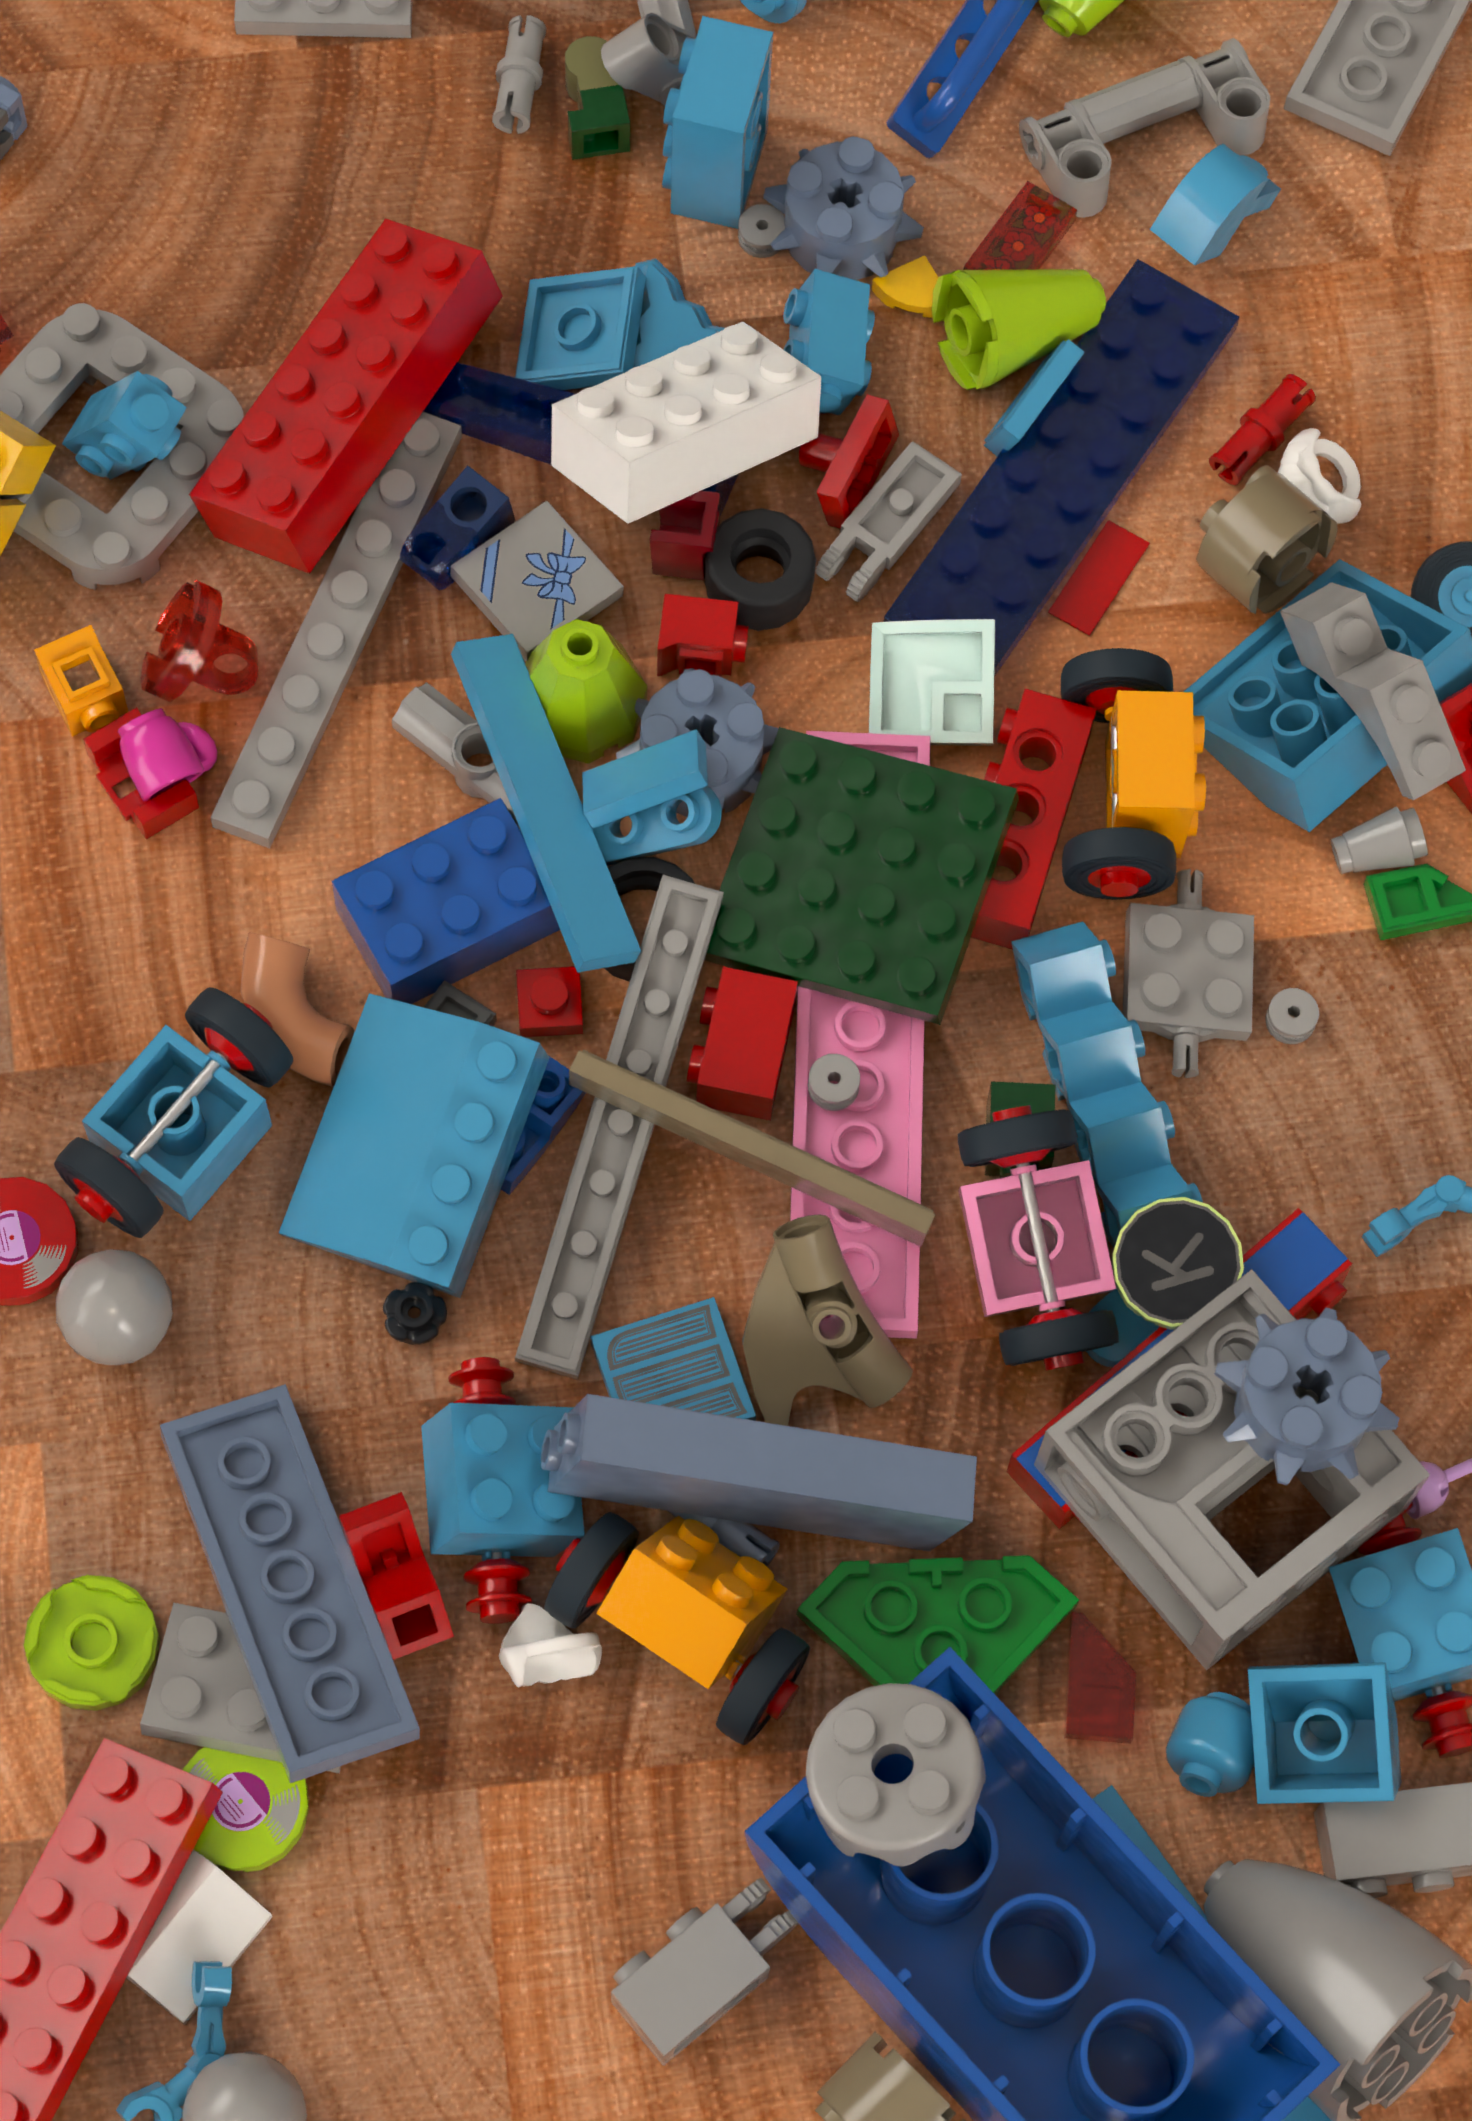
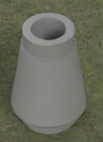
M1395 806L1343 833L1342 836L1330 839L1333 855L1341 875L1352 871L1362 872L1414 866V859L1428 855L1424 832L1414 808L1400 811Z

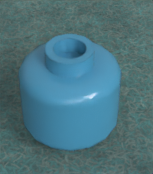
M1213 1692L1207 1696L1194 1698L1183 1707L1166 1746V1759L1173 1771L1179 1775V1781L1184 1788L1199 1796L1212 1797L1217 1793H1230L1240 1790L1249 1780L1254 1767L1251 1709L1250 1705L1244 1700L1228 1693Z

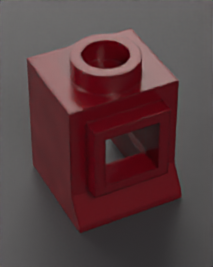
M699 491L659 510L660 529H651L650 534L653 574L704 580L705 555L707 552H713L717 528L720 525V514L718 511L720 493Z

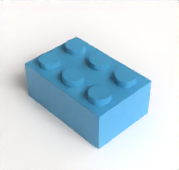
M702 16L696 39L686 37L678 72L684 74L680 89L671 87L663 117V123L668 125L663 146V156L668 157L664 170L662 188L671 190V214L738 229L739 219L745 211L768 131L773 32Z

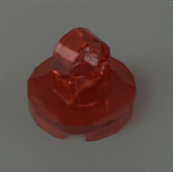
M195 580L194 585L188 582L182 585L170 600L155 628V631L163 634L158 656L146 652L140 677L143 691L165 701L172 702L181 696L192 681L225 695L243 693L255 684L258 677V649L250 638L219 623L223 602L220 590ZM235 654L244 658L248 664L241 671L226 673L216 668L213 663L219 656Z

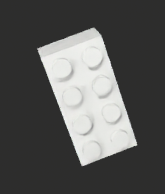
M740 322L552 404L551 466L629 524L818 438L821 376L748 324Z

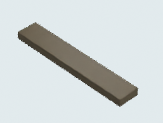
M584 1049L583 1051H578L569 1069V1085L922 1247L935 1217L934 1210Z

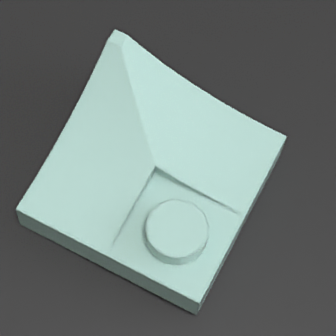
M995 619L915 620L872 623L869 733L930 736V745L993 746Z

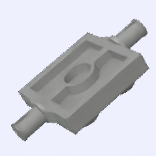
M1191 869L1181 870L1177 873V904L1159 906L1130 903L1125 917L1123 1015L1128 1021L1136 1020L1141 1031L1154 1032L1174 1041L1172 1075L1181 1077L1185 1071L1184 1078H1192L1199 1075V1042L1214 1038L1247 1041L1252 1033L1254 915L1218 912L1208 907H1203L1202 879L1204 874L1199 870H1195L1191 876Z

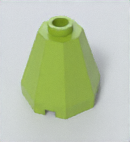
M575 619L553 630L531 652L526 661V667L562 756L589 764L603 757L604 750L616 744L620 748L634 741L640 717L635 712V704L638 698L647 699V684L623 645L603 626Z

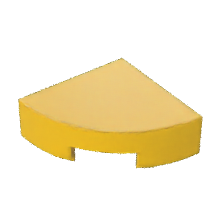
M924 255L889 271L885 277L878 276L873 278L872 291L886 306L891 308L896 306L906 311L922 313V317L932 318L933 290L939 277Z

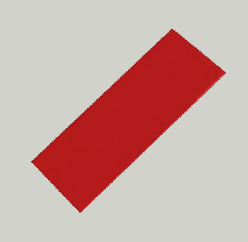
M1108 520L1047 613L1090 636L1150 543Z

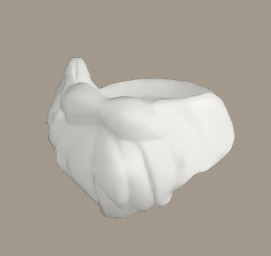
M1309 428L1302 430L1289 442L1285 449L1278 473L1286 477L1322 508L1337 524L1351 521L1358 514L1362 505L1360 499H1357L1361 483L1360 474L1355 462L1347 451L1337 443L1327 439H1318L1321 434L1318 429ZM1316 456L1327 458L1339 470L1343 482L1341 493L1336 491L1331 483L1321 475Z
M526 1603L522 1606L520 1615L511 1625L502 1641L499 1653L501 1665L509 1673L517 1687L531 1686L536 1682L548 1684L561 1679L591 1676L596 1672L602 1656V1646L597 1633L573 1634L564 1624L553 1618L542 1607L531 1603Z

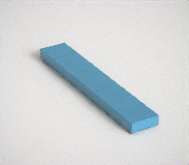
M507 634L456 642L451 652L452 659L577 973L634 963L641 953L640 946L591 825L583 814V805L534 684L530 679V674L514 635Z

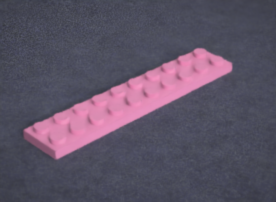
M806 731L808 735L930 766V736ZM797 986L792 1146L921 1204L924 1020ZM827 1054H841L850 1058L860 1072L858 1095L850 1106L842 1110L831 1111L819 1107L811 1099L808 1092L810 1069L817 1059ZM830 1081L833 1084L838 1083L837 1081ZM791 1187L790 1221L809 1215L820 1214L828 1216L851 1275L869 1309L887 1337L916 1339L918 1333L920 1246ZM828 1315V1316H826V1317H824V1318H830V1317H832L833 1315Z

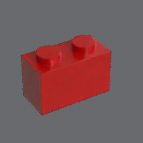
M723 967L718 988L706 987L699 1023L710 1025L706 1045H693L686 1082L697 1084V1102L715 1110L771 1121L796 1005L798 981Z

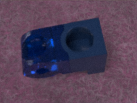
M467 465L409 534L402 546L400 560L436 589L444 590L454 582L450 576L452 564L516 521L509 497Z

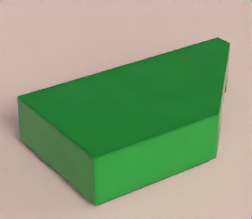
M1427 863L1368 875L1363 884L1380 941L1472 922V894L1447 880L1448 875Z

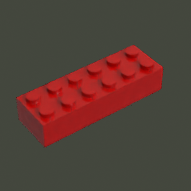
M385 218L189 495L215 538L310 574L503 297L481 250Z

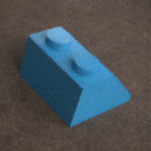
M1386 1662L1249 1666L1248 1681L1257 1804L1395 1800L1402 1781L1397 1713Z

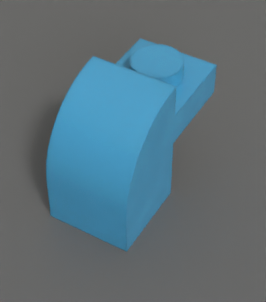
M1223 143L1207 153L1188 172L1171 194L1150 230L1195 266L1220 256L1244 217L1270 208L1281 188L1267 178L1268 172L1259 162L1248 156H1239Z

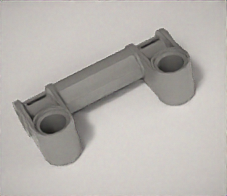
M637 0L641 19L603 44L601 49L602 60L609 75L617 84L625 89H632L657 100L665 106L671 87L680 89L684 74H680L678 68L686 37L696 39L697 36L688 0Z
M1232 38L1222 42L1220 50L1196 59L1190 55L1185 56L1175 62L1095 93L1065 103L1064 110L1039 120H1035L1031 116L1022 119L1019 123V134L1029 161L1040 172L1056 199L1058 206L1065 213L1073 217L1085 218L1099 213L1107 204L1112 159L1104 143L1195 108L1217 146L1224 143L1239 156L1249 155L1257 151L1264 143L1271 97L1268 89L1263 85L1251 66L1243 46L1238 40Z

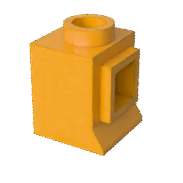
M92 625L34 649L41 677L71 736L84 731L95 732L116 720L120 715L128 712L123 688L97 639ZM89 661L100 680L72 691L63 672Z

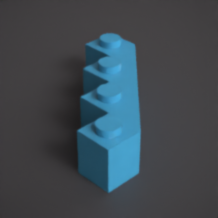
M1082 921L1011 941L1022 1000L1029 1019H1037L1042 1032L1045 1046L1042 1056L1052 1084H1056L1055 1092L1058 1101L1066 1099L1068 1109L1073 1116L1077 1133V1143L1074 1145L1080 1162L1090 1161L1093 1180H1095L1096 1188L1103 1200L1105 1212L1101 1213V1218L1110 1244L1115 1248L1120 1230L1137 1210L1158 1199L1186 1197L1203 1203L1196 1184H1187L1171 1164L1167 1139L1175 1137V1127L1168 1105L1165 1101L1157 1102L1141 1082L1137 1058L1145 1056V1044L1136 1020L1128 1021L1112 1001L1108 978L1116 975V966L1107 940L1099 941Z

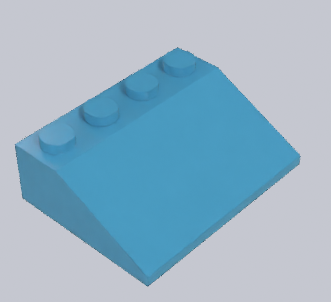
M1341 559L1184 691L1193 692V715L1204 716V748L1266 807L1308 832L1313 830L1387 765V762L1375 741L1347 702L1322 677L1302 666L1280 613L1281 610L1331 582L1366 593L1387 648L1423 660L1439 702L1472 683V636L1469 628Z
M369 993L279 1234L461 1298L550 1056L540 1042L478 1021Z

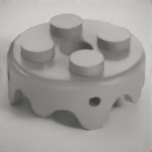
M894 1683L865 1688L846 1697L826 1715L816 1729L808 1749L805 1773L809 1796L815 1812L834 1845L847 1856L853 1857L856 1853H863L885 1860L895 1866H907L932 1852L944 1848L955 1849L964 1843L973 1828L976 1806L986 1779L978 1739L968 1719L952 1702L932 1690L912 1684ZM890 1754L905 1755L914 1763L909 1777L897 1784L884 1783L874 1775L878 1762Z

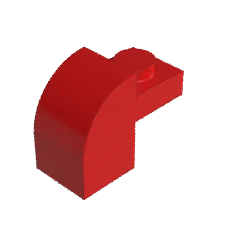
M397 1493L339 1515L350 1551L393 1660L454 1637L440 1590L424 1556L410 1509L403 1493Z

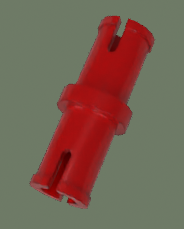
M1287 374L1282 379V383L1258 408H1250L1240 418L1241 427L1209 458V464L1213 471L1217 470L1221 465L1225 466L1218 474L1222 480L1231 485H1238L1242 481L1243 476L1267 450L1275 451L1285 441L1284 432L1307 407H1310L1316 401V396L1312 389H1308L1303 395L1299 393L1307 385L1304 380L1294 374Z

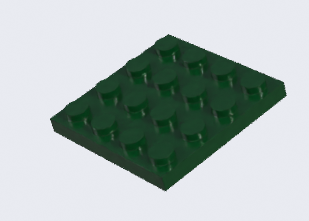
M779 727L719 890L724 892L723 900L704 960L738 970L798 981V986L941 1025L1019 800L1017 788Z

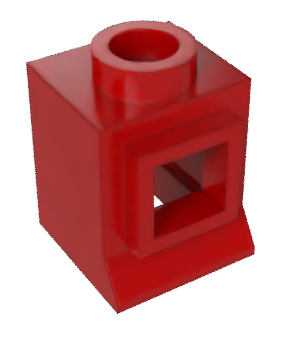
M665 594L657 649V676H663L674 670H679L678 674H683L684 669L690 668L694 670L702 669L710 675H717L719 677H722V675L731 676L733 662L745 663L749 626L737 625L738 602Z

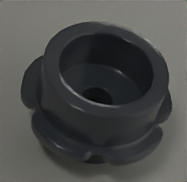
M419 1282L408 1283L405 1289H395L386 1297L383 1304V1313L387 1315V1319L384 1325L389 1335L399 1342L411 1345L428 1343L438 1335L440 1325L446 1321L447 1307L442 1297L434 1295L431 1286ZM417 1308L421 1314L417 1318H411L408 1315L409 1310Z

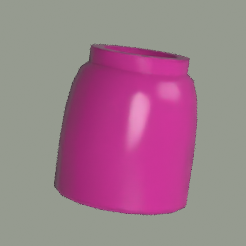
M162 708L147 712L118 729L121 737L120 751L124 764L143 801L151 800L184 779L191 783L201 776L203 772L210 770L217 761L218 751L215 741L206 731L192 723H177L172 717L166 716Z

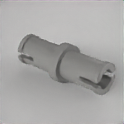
M521 15L512 18L509 22L505 57L499 61L496 69V80L500 86L492 122L496 128L510 134L513 131L514 117H518L516 128L518 134L529 129L534 91L539 89L543 79V69L539 62L543 39L546 35V26L540 19L529 15L526 17L524 33L521 32L523 21Z

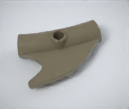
M820 1214L809 1215L781 1225L773 1232L775 1242L755 1288L742 1337V1346L753 1391L766 1423L788 1426L794 1397L800 1390L809 1386H825L850 1394L864 1401L869 1408H875L886 1403L909 1382L913 1369L887 1337L860 1293L843 1257L830 1218ZM828 1315H833V1316L830 1317V1318H824V1317H826V1316H828Z

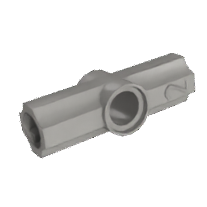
M427 682L420 687H415L401 701L397 713L392 718V727L453 774L456 785L463 793L471 797L483 798L489 803L501 798L518 825L494 762L483 767L473 766L466 762L472 755L479 753L491 756L478 722Z

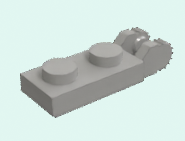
M912 441L841 525L839 536L822 555L816 566L815 574L829 581L830 578H833L840 571L854 547L869 556V558L850 579L846 595L860 602L878 582L884 569L890 570L961 483L962 474Z

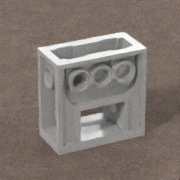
M1252 1269L1047 1429L1034 1463L1038 1471L1206 1671L1330 1571L1329 1567L1338 1565L1406 1510L1430 1476L1429 1472L1392 1430L1365 1432L1354 1450L1359 1474L1357 1477L1348 1479L1335 1466L1313 1472H1302V1468H1300L1295 1474L1332 1519L1260 1577H1257L1210 1520L1275 1469V1462L1271 1458L1268 1462L1259 1457L1246 1440L1227 1442L1223 1436L1224 1431L1236 1419L1234 1402L1237 1392L1214 1373L1217 1363L1249 1360L1259 1341L1255 1318L1260 1314H1266L1277 1325L1296 1321ZM1298 1387L1295 1392L1299 1399L1304 1396H1311L1316 1403L1319 1399L1315 1392L1304 1387ZM1174 1410L1183 1412L1188 1417L1179 1415ZM1121 1450L1133 1452L1139 1458L1128 1456Z

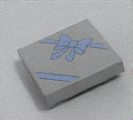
M545 501L451 565L450 576L498 631L502 635H514L525 661L528 660L531 652L553 630L575 619L588 621L623 597L624 586L548 501Z

